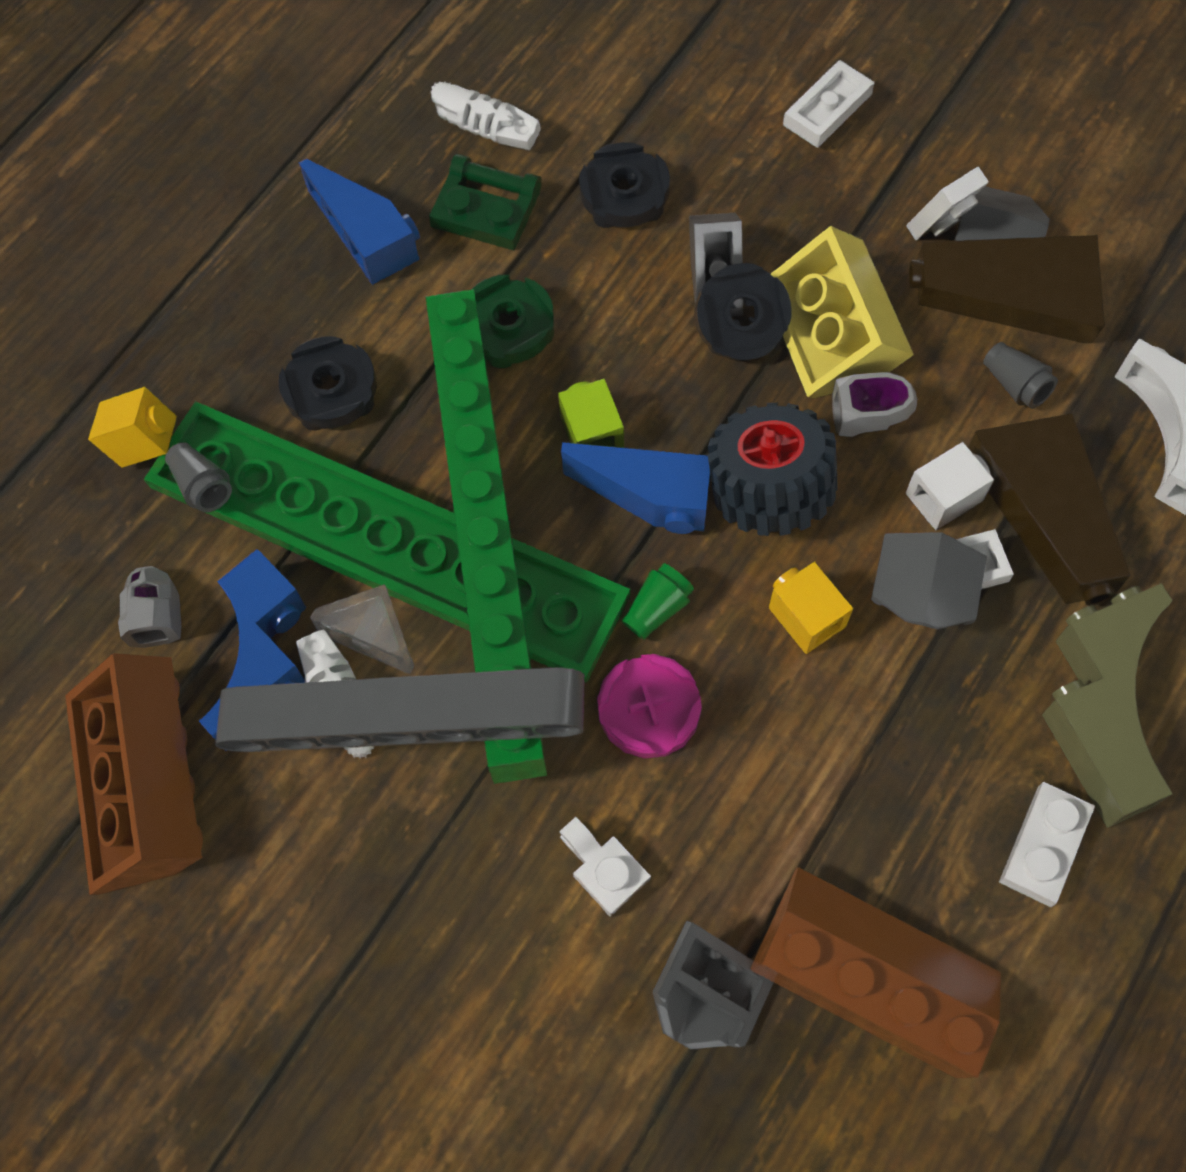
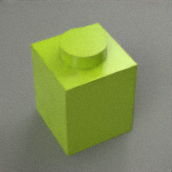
M605 379L591 383L586 381L579 382L569 387L566 391L558 393L560 417L570 443L624 448V426Z

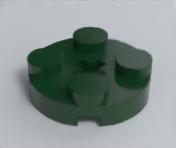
M496 275L481 281L472 288L475 292L485 359L493 367L507 368L513 363L529 360L552 342L554 338L553 303L547 291L539 283L525 278V282L510 280V275ZM506 313L509 317L519 316L513 325H500L499 315Z

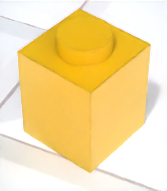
M142 387L101 401L88 440L123 468L166 454L177 416L146 387Z
M815 561L801 571L797 567L789 569L774 582L769 609L805 654H808L846 628L853 607Z

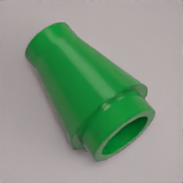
M663 563L657 571L651 569L629 612L621 621L642 640H646L651 632L690 603L688 596L692 593L694 587L677 570Z

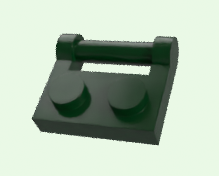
M456 153L450 164L449 175L429 214L430 225L435 229L515 251L539 197L542 178L530 173L525 174L523 177L471 162V157ZM467 180L517 193L519 196L517 201L465 187Z

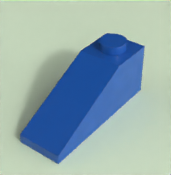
M308 159L299 162L308 192L372 285L419 260L415 241L420 239V235L415 223L408 214L401 216L389 199Z
M562 442L563 474L655 527H664L669 532L677 534H687L694 530L704 531L710 476L708 456Z

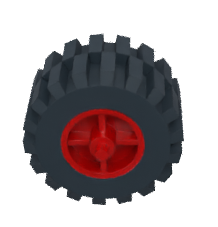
M778 402L767 403L766 407L758 408L756 405L746 408V412L743 414L736 412L729 416L728 424H720L715 430V438H711L709 441L708 461L714 502L718 511H722L723 518L729 523L737 522L738 529L745 532L756 529L758 535L769 536L770 532L779 531L780 536L791 534L790 529L798 527L802 531L810 527L811 519L821 520L827 514L826 507L833 506L836 499V491L838 490L836 440L834 433H830V425L824 419L817 420V413L812 410L800 411L799 405L790 403L786 407L778 406Z

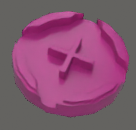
M656 654L641 655V658H634L630 661L627 659L617 664L604 678L597 698L600 725L609 741L623 752L644 759L665 757L682 748L696 732L702 710L699 690L691 673L674 659Z

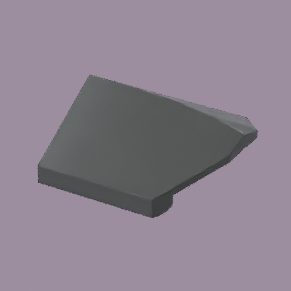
M984 186L975 195L979 203L961 216L955 241L1046 237L1049 218L1031 197Z
M942 532L885 534L871 600L877 605L881 606L882 604L907 623L934 629H942L959 624H972L977 618L987 556Z
M686 921L653 990L662 1031L665 1035L689 1049L723 1046L743 1047L748 1041L774 982L750 970L754 962L753 960L693 922Z

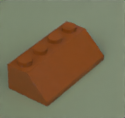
M113 653L65 695L90 895L104 894L178 874L202 858L203 835L196 820L193 801L195 783L193 777L189 774L185 749L187 745V732L181 723L178 703L180 686L177 678L174 677L172 657Z
M799 867L795 869L750 970L954 1078H978L1000 1023L1001 972Z

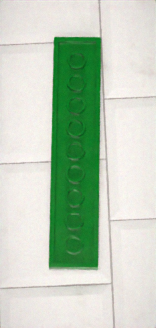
M194 402L172 435L168 450L178 443H188L192 448L228 473L232 487L230 498L219 509L205 513L470 631L455 515L453 512L199 402ZM166 454L159 456L145 476V482L151 489L187 504L165 461ZM512 538L530 659L550 668L578 670L584 673V683L587 684L630 598V589Z

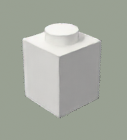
M962 442L914 471L906 495L936 531L983 502L994 479L983 458L973 454Z

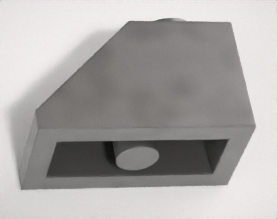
M736 213L689 216L690 257L695 303L700 288L716 272L727 266L742 263V221ZM737 299L733 303L736 308L730 311L731 316H743V299Z

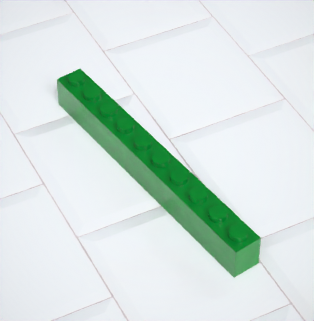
M472 289L425 296L475 672L531 669L475 292ZM542 738L485 741L488 769L494 784L547 776Z

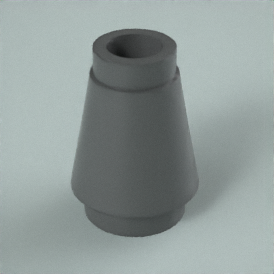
M999 342L993 346L983 361V364L989 368L990 372L1019 406L1026 404L1031 409L1037 408L1048 399L1058 382L1057 377L1052 374L1051 366L1007 346L1004 342Z
M178 443L168 450L165 461L188 506L196 508L201 512H212L222 507L231 496L232 487L226 471L192 448L188 443Z

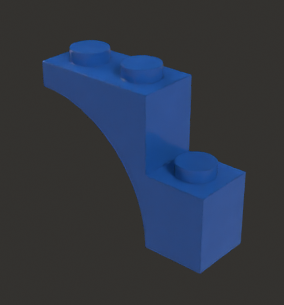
M256 549L217 581L232 603L239 628L238 657L227 688L305 683L297 667L271 638L277 633H284L292 628L299 620L300 613L306 609V606L291 583ZM220 699L199 721L215 740Z

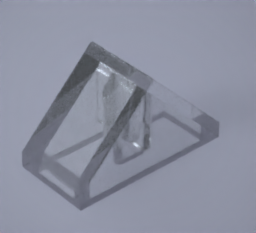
M385 584L321 606L312 613L310 618L318 631L324 629L332 641L411 674L415 665Z

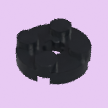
M620 142L604 146L594 153V160L588 163L587 167L584 164L580 171V197L585 209L593 215L594 222L603 228H611L613 226L633 227L646 222L656 221L662 216L664 205L669 197L670 176L668 167L659 155L656 154L655 159L650 154L644 152V146L636 143ZM622 179H627L629 185H635L628 190L616 188L618 187V181Z
M738 263L719 270L703 284L695 303L694 318L701 339L707 344L713 354L730 360L746 361L762 357L777 346L776 344L782 339L784 332L788 329L792 314L791 301L787 289L777 277L774 278L769 272L762 270L763 268L758 265ZM737 299H743L745 306H753L755 310L754 318H748L751 322L748 326H740L739 320L732 319L730 311L736 308L733 303Z
M326 336L309 340L298 346L290 354L292 360L287 365L285 371L282 367L279 374V389L289 412L299 419L305 428L316 431L322 428L341 427L372 411L374 395L377 390V378L371 359L364 349L356 345V349L352 345L344 344L342 338ZM326 375H331L333 380H340L334 388L329 390L316 387L317 384H323L321 378Z

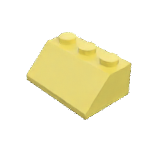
M830 226L771 273L774 278L777 277L784 284L790 297L792 308L791 322L787 331L784 332L783 338L807 397L814 399L832 394L836 379L853 374L890 372L914 355L862 239Z

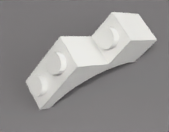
M1138 339L1115 375V378L1126 384L1145 402L1157 420L1162 432L1166 453L1165 469L1162 481L1154 497L1186 515V364L1173 358L1162 348L1152 346Z

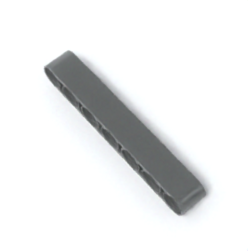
M539 668L230 687L221 691L215 745L218 748L229 751L263 752L575 736L583 732L584 673L569 668Z

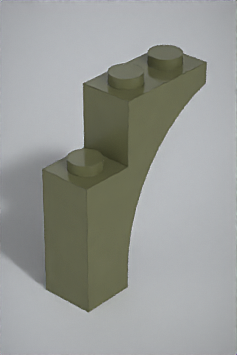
M1162 583L1145 591H1142L1139 586L1131 587L1115 596L1111 600L1112 605L1097 611L1095 606L1091 605L1075 612L1066 619L1068 626L1056 640L1078 680L1056 690L1052 694L1055 700L1042 716L1107 828L1155 807L1173 794L1149 752L1142 733L1136 703V673L1143 643L1159 615L1173 601Z

